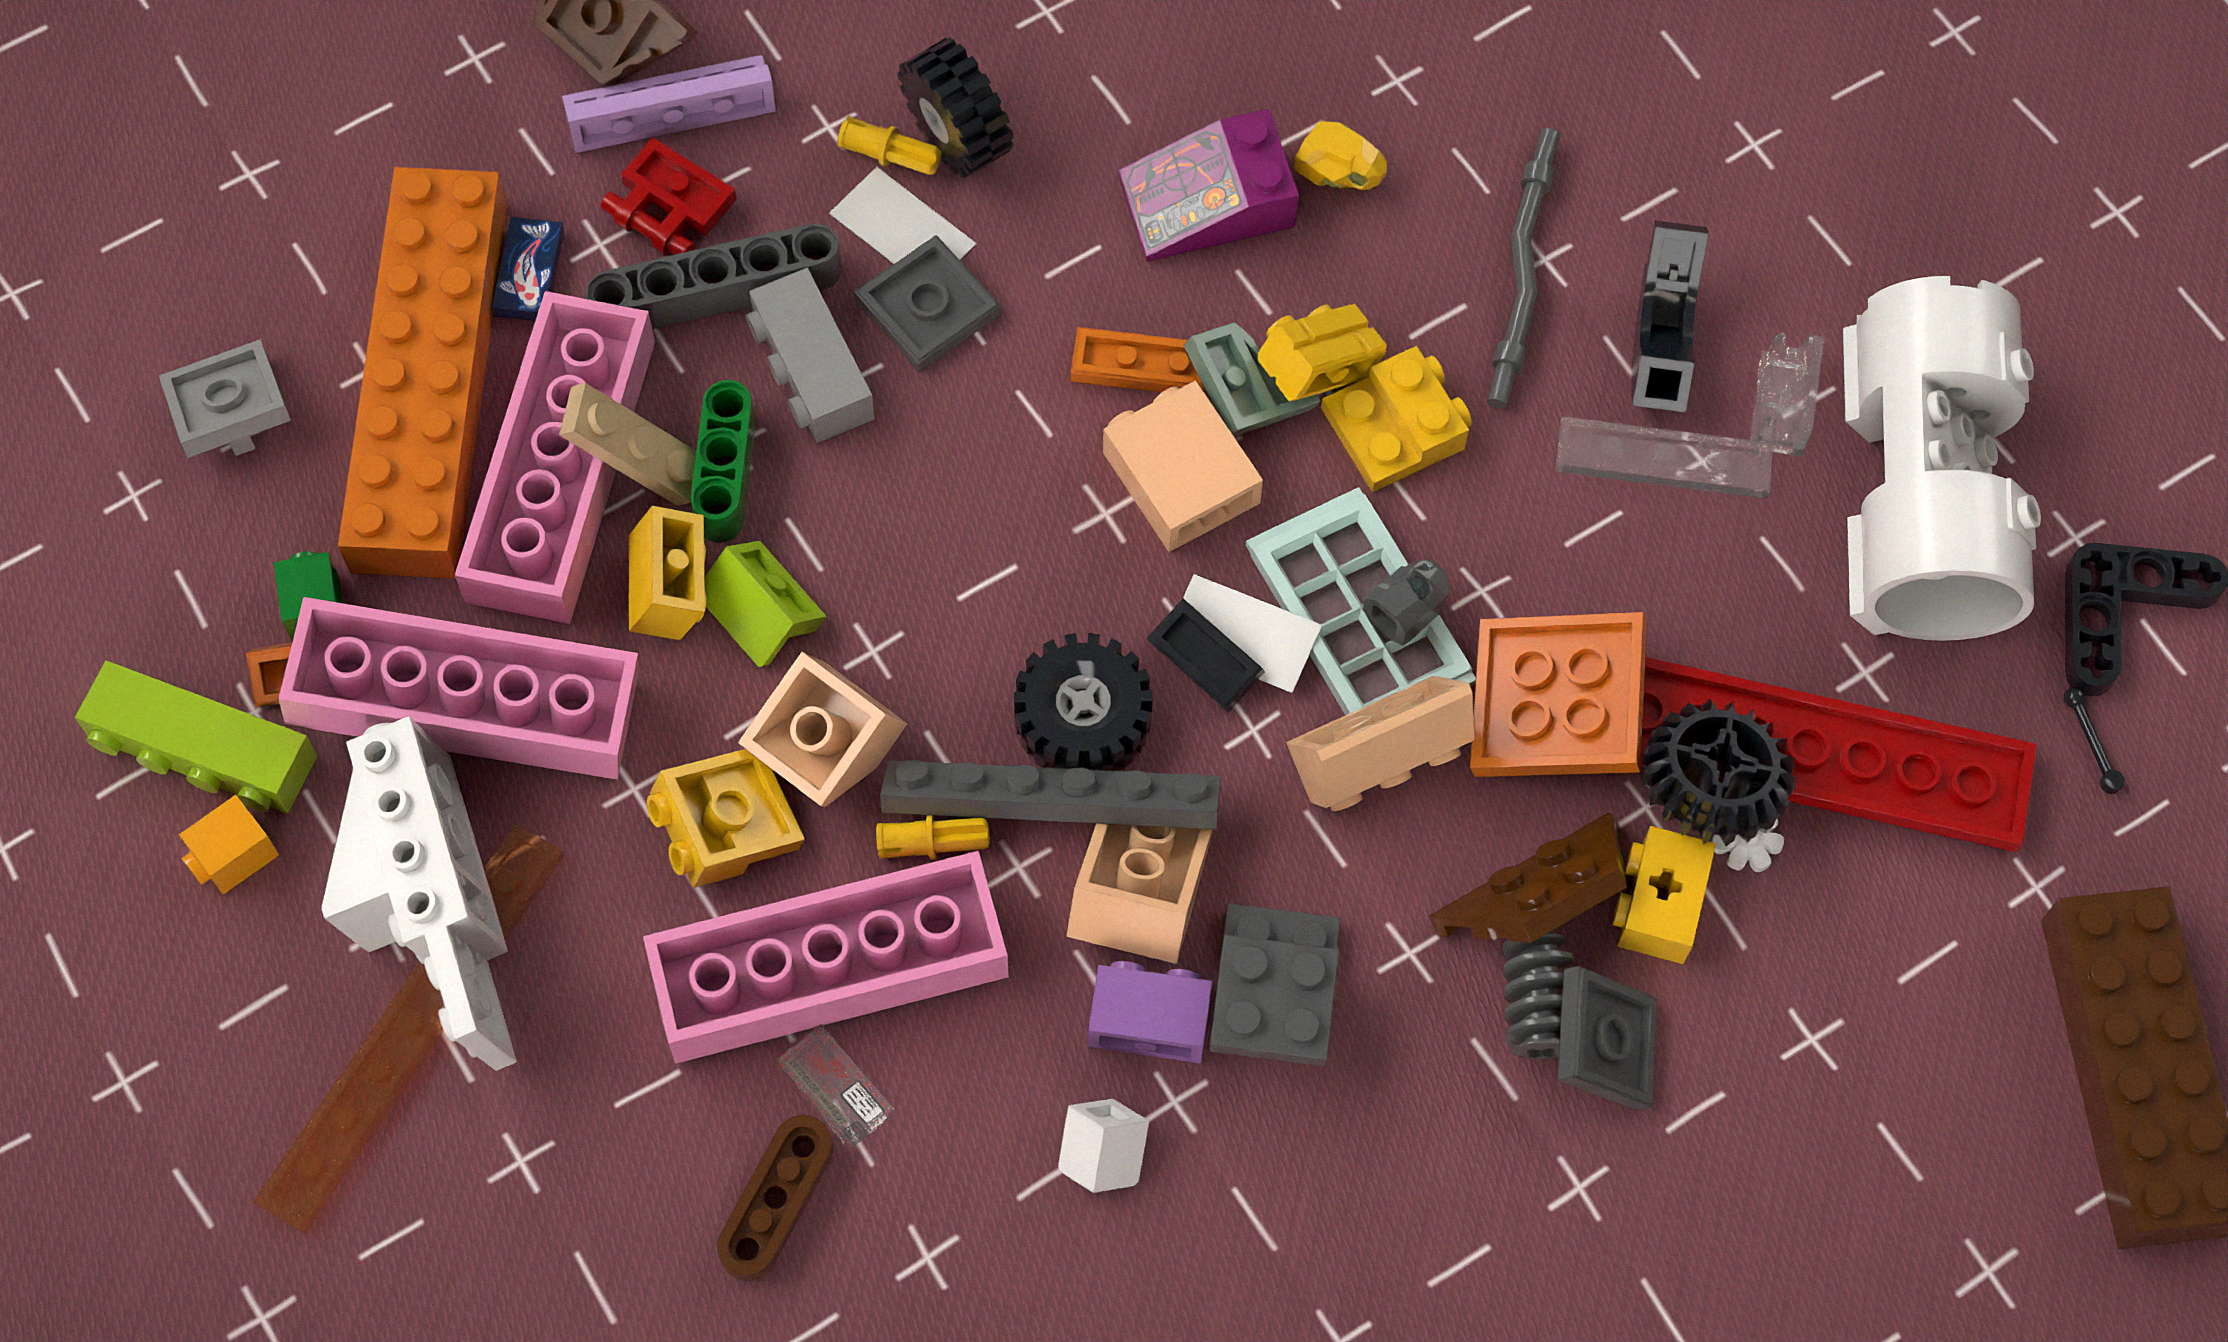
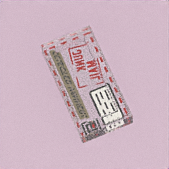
M822 1024L776 1059L779 1068L849 1150L894 1115V1108Z

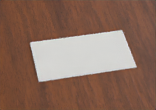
M878 167L829 212V214L894 264L935 235L944 242L959 260L977 244Z
M1194 574L1183 598L1264 669L1265 673L1259 680L1292 693L1322 624Z

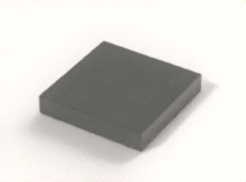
M937 235L854 291L856 303L918 372L927 368L1001 315V305Z
M1580 966L1565 969L1558 1081L1635 1110L1651 1108L1657 998Z

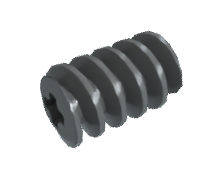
M1547 933L1532 943L1511 942L1508 939L1503 943L1502 954L1509 960L1504 964L1503 976L1509 982L1504 988V998L1510 1003L1505 1008L1504 1019L1511 1025L1506 1030L1505 1042L1509 1047L1513 1048L1511 1050L1513 1055L1532 1059L1559 1057L1563 994H1560V990L1563 989L1564 973L1559 972V968L1568 967L1575 963L1574 954L1558 949V946H1562L1567 942V938L1562 934Z

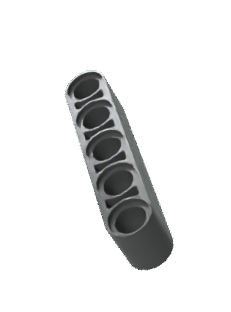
M812 223L600 272L588 281L585 288V297L588 300L603 303L620 301L619 306L648 311L652 329H657L751 307L749 291L805 268H808L819 291L827 289L839 280L842 273L839 239L835 231L824 224ZM814 254L827 255L826 257L819 260H812L808 258L809 256ZM771 265L775 267L773 270L766 272L757 270L762 266ZM713 277L724 278L723 281L718 283H706L707 280ZM662 289L673 290L667 295H655L657 291Z

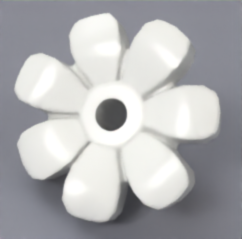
M1776 819L1773 827L1766 833L1758 830L1756 836L1748 843L1737 835L1734 842H1731L1726 847L1719 835H1714L1711 842L1716 843L1714 853L1724 854L1730 851L1726 861L1727 865L1738 871L1744 868L1747 860H1749L1753 871L1761 872L1766 870L1771 864V858L1768 853H1780L1784 844V837L1782 835L1771 833L1777 827L1778 819Z

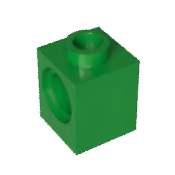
M303 551L293 554L287 560L273 562L281 621L292 642L303 597L343 603L339 574L329 552Z

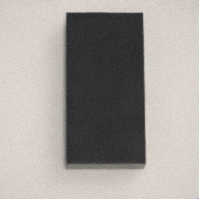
M1184 598L1146 638L1228 713L1265 673L1259 664Z

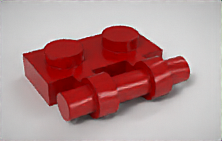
M652 137L621 173L623 185L632 191L625 199L612 191L608 192L602 199L600 208L612 215L614 223L627 232L635 230L650 239L651 246L660 253L676 255L695 250V243L682 236V233L688 226L706 236L737 200L735 188ZM651 203L669 213L662 222L645 212Z

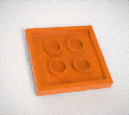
M1630 612L1480 619L1474 702L1475 740L1472 741L1470 769L1474 777L1640 772L1647 621L1644 613Z

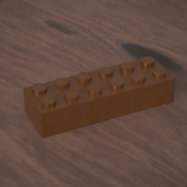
M2170 886L2058 898L2043 917L2041 923L2117 1248L2125 1249L2228 1237V1117Z

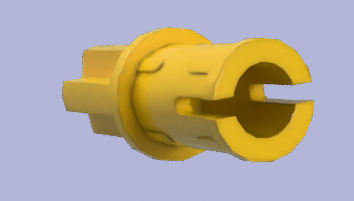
M847 116L838 134L839 148L859 152L878 159L879 164L886 167L892 162L932 175L936 172L941 159V151L936 146L900 135L899 128L895 126L886 129L866 123L855 117Z
M927 815L926 820L877 823L876 826L879 859L929 855L930 860L937 859V853L986 849L989 847L990 842L989 825L984 818L935 821L933 815Z

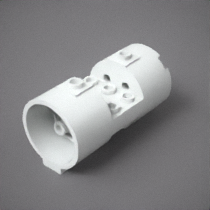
M1950 276L1922 277L1891 285L1868 298V309L1862 315H1857L1856 325L1843 328L1845 422L1869 443L1884 439L1885 484L1869 493L1862 503L1861 514L1848 517L1850 616L1873 635L1890 632L1914 639L1946 641L1964 640L1995 634L2017 625L2028 617L2033 610L2032 550L2036 549L2035 528L2039 527L2041 523L2040 509L2035 497L2025 492L2013 479H2005L1992 474V466H1995L1998 461L1997 448L1993 437L2006 432L2021 419L2025 411V403L2029 402L2028 381L2032 380L2034 376L2032 359L2028 351L2022 348L2020 305L2009 291L1984 280L1980 281L1978 288L1950 285Z

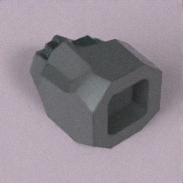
M1421 560L1407 566H1401L1367 595L1363 610L1370 621L1388 638L1404 646L1440 614L1449 593L1446 571L1434 560Z

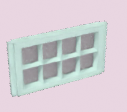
M1359 487L1246 541V547L1251 554L1252 560L1280 607L1322 624L1309 655L1345 715L1431 676L1468 682L1470 687L1476 684V677L1472 672V667L1440 615L1433 619L1415 638L1402 646L1392 641L1379 630L1364 612V601L1367 595L1399 567L1407 566L1408 563L1365 493H1362ZM1418 579L1409 582L1416 594L1424 600L1427 594Z

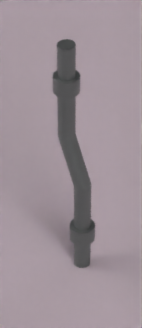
M1552 128L1541 129L1533 160L1526 163L1521 180L1524 192L1510 238L1517 295L1504 341H1500L1496 347L1492 362L1496 370L1487 399V404L1497 409L1507 408L1515 376L1522 372L1528 352L1524 344L1538 297L1531 239L1543 196L1551 190L1556 172L1552 164L1560 139V133Z

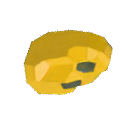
M1319 121L1304 139L1297 152L1294 170L1316 185L1324 186L1327 184L1332 188L1348 189L1353 187L1360 190H1369L1379 185L1386 176L1387 161L1380 151L1364 137L1341 123Z

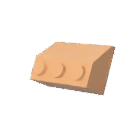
M1431 676L1287 741V746L1310 802L1325 808L1331 807L1332 811H1339L1360 802L1363 799L1361 792L1380 784V787L1384 789L1407 781L1412 777L1410 770L1421 764L1429 762L1430 766H1437L1457 758L1461 754L1459 747L1475 740L1473 693L1468 682Z

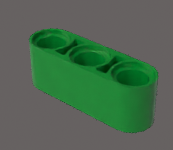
M721 380L712 384L704 395L691 490L693 513L704 515V538L716 543L727 542L735 538L743 527L755 434V419L751 395L743 384L733 380ZM728 409L740 411L733 417L725 418L719 416L721 412ZM728 456L734 458V461L728 465L718 466L713 464L720 457ZM718 504L729 507L721 514L706 512L709 507Z

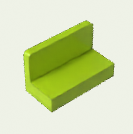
M761 541L726 546L704 577L707 609L758 667L770 665L789 637L816 632L827 617Z

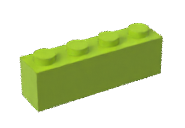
M107 660L104 662L74 717L87 735L86 742L95 749L116 756L119 750L134 755L139 764L159 774H167L168 770L171 769L187 775L186 779L188 782L209 793H217L219 788L237 794V797L244 805L260 812H267L271 807L288 814L317 758V754L307 735Z

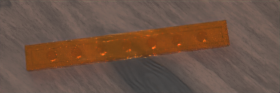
M516 823L484 868L505 942L564 857L562 849ZM494 958L487 960L488 965H490ZM420 961L253 1201L257 1207L304 1235L444 1032L439 1018V1010L445 1007L441 991L433 986L427 975L425 965Z

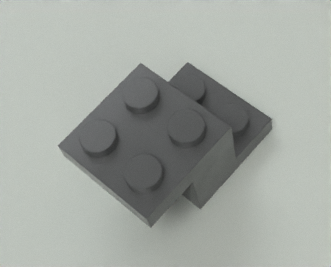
M1228 903L1210 1052L1317 1066L1326 1065L1339 954L1337 941L1340 917Z

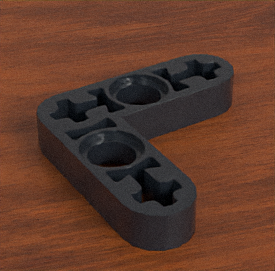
M2087 543L2079 547L2067 564L2065 572V673L2070 686L2082 689L2086 696H2100L2110 689L2120 675L2122 667L2121 601L2194 609L2208 608L2217 602L2228 587V569L2223 562L2214 556L2203 553L2104 543ZM2088 561L2095 563L2096 571L2103 572L2095 584V592H2087L2091 586V572L2089 569L2084 568ZM2148 565L2154 568L2160 575V585L2147 587L2139 583L2134 577V567ZM2196 572L2202 574L2204 582L2211 583L2207 590L2200 589L2199 581L2191 579ZM2180 580L2177 586L2172 588L2173 581ZM2084 608L2097 609L2105 616L2107 627L2099 631L2088 629L2080 620V610ZM2100 646L2095 653L2096 669L2103 670L2099 678L2092 677L2091 670L2083 667L2091 656V647Z

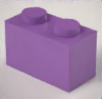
M1116 961L1111 963V966L1098 965L1088 1029V1047L1201 1063L1212 981L1203 980L1200 974L1184 969H1172L1167 974L1146 972L1143 966L1128 961Z

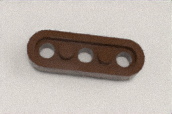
M809 1115L791 1117L779 1126L717 1241V1253L721 1265L732 1277L744 1281L759 1279L772 1269L832 1158L833 1143L826 1125L819 1119ZM808 1141L815 1146L813 1153L805 1158L796 1156L793 1153L795 1146L800 1142ZM774 1192H782L787 1196V1201L781 1208L772 1209L766 1205L767 1197ZM747 1243H753L759 1247L758 1255L748 1261L740 1259L738 1257L740 1247Z

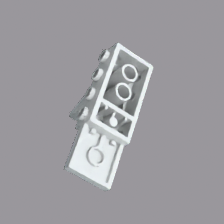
M410 716L393 723L376 724L368 728L364 735L346 742L353 765V772L322 904L324 919L368 953L394 942H397L401 947L407 946L411 949L418 960L425 965L427 975L433 986L441 991L445 1007L439 1010V1018L451 1042H459L466 1048L471 1057L480 1058L497 1071L516 1063L517 1060L487 960L508 952L451 757Z

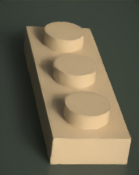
M583 383L571 387L559 434L561 437L673 504L679 506L691 503L696 450L589 384Z

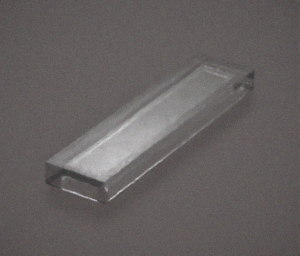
M1561 416L1554 472L1767 499L1771 484L1773 443Z

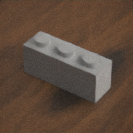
M808 268L749 291L753 312L746 314L747 323L757 344L766 341L772 355L767 356V362L777 385L781 386L787 383L793 395V398L788 399V404L798 427L802 429L808 426L816 443H820L875 420L872 394Z

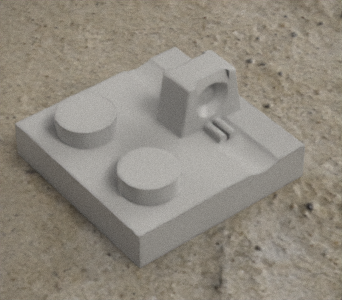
M261 339L159 375L180 443L187 458L230 443L236 456L256 448L251 435L291 421Z

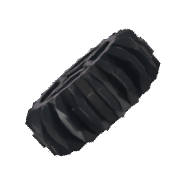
M1709 699L1702 705L1700 710L1688 702L1681 709L1680 714L1670 712L1664 718L1662 725L1657 726V729H1654L1648 741L1649 747H1646L1642 757V767L1645 769L1642 775V786L1651 789L1649 806H1665L1662 812L1663 823L1674 819L1682 823L1680 827L1682 836L1690 832L1691 829L1701 832L1703 845L1712 839L1713 834L1719 835L1727 847L1731 842H1734L1737 835L1748 843L1756 836L1758 830L1766 833L1773 827L1776 819L1785 813L1789 805L1788 798L1795 788V777L1791 775L1794 770L1795 758L1785 755L1787 739L1771 738L1774 732L1773 722L1763 725L1757 724L1755 722L1754 709L1746 713L1745 716L1736 713L1733 701L1726 705L1724 710H1718L1713 701Z

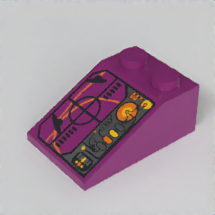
M1269 108L1218 120L1119 170V178L1146 262L1295 227L1299 194Z

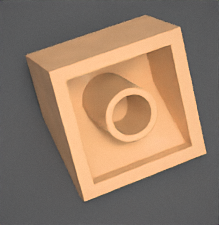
M801 652L738 743L817 804L826 807L878 767L908 723L826 662Z

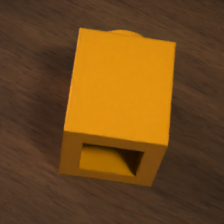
M237 795L228 799L179 834L190 851L181 858L201 885L211 879L223 895L279 856L267 834Z

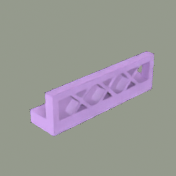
M762 55L562 96L575 153L776 112L772 79L768 64H764Z

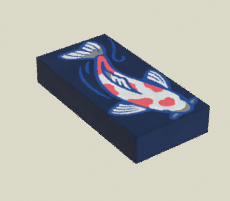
M511 217L492 303L494 316L536 321L544 292H552L565 232L562 222Z

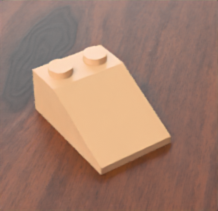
M1096 823L1075 884L1066 937L1177 964L1213 829Z

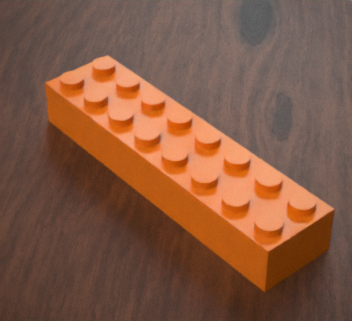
M394 167L338 548L350 574L456 579L454 575L462 553L493 321L492 303L499 275L508 208L499 172Z

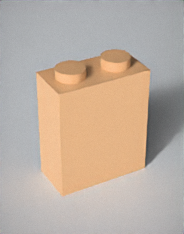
M1196 380L1182 388L1174 386L1166 389L1155 398L1152 404L1136 412L1129 410L1117 415L1103 430V454L1168 552L1260 504L1263 479Z

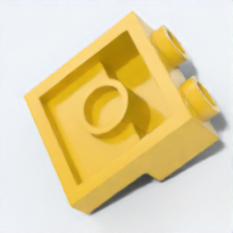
M1417 346L1371 366L1369 377L1322 398V411L1371 492H1375L1464 450L1469 433L1468 427L1472 424L1468 408L1459 397L1450 400L1442 387L1445 384V375L1440 363L1433 355L1424 358Z
M747 749L662 770L647 798V810L652 823L656 827L665 826L671 838L669 859L673 870L677 875L687 874L693 888L742 875L750 863L799 850L805 840L772 768Z

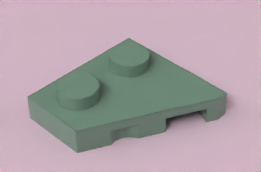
M1235 322L1191 336L1183 345L1215 410L1234 437L1310 411L1320 402L1317 394L1296 401H1288L1275 384L1276 377H1270L1258 361L1260 348L1256 345L1254 338Z

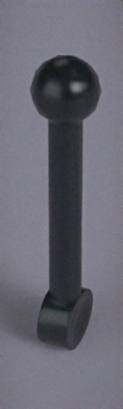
M2071 687L2064 693V702L2068 707L2074 709L2103 774L2100 778V787L2106 793L2115 794L2124 786V776L2119 771L2112 769L2084 706L2086 699L2084 691L2078 687Z

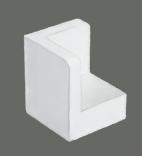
M1114 1099L1068 1105L1058 1164L1060 1172L1092 1193L1135 1186L1140 1177L1149 1120Z

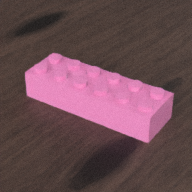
M547 291L544 292L454 575L465 603L567 624L571 623L617 470L559 435L569 393L572 386L587 383L629 410L635 411L655 345L648 311Z
M303 597L279 695V703L285 725L359 737L364 735L368 728L376 724L393 723L410 716L447 752L618 780L638 681V653Z
M979 851L643 936L663 1024L675 1064L1009 977L1008 955Z

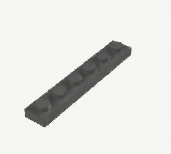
M888 760L880 794L881 813L1217 829L1221 796V776L1199 775L1195 773H1145L1137 770L1125 772L1088 770L1085 768H1041L1028 765H979L970 762L958 764L922 762L919 760Z

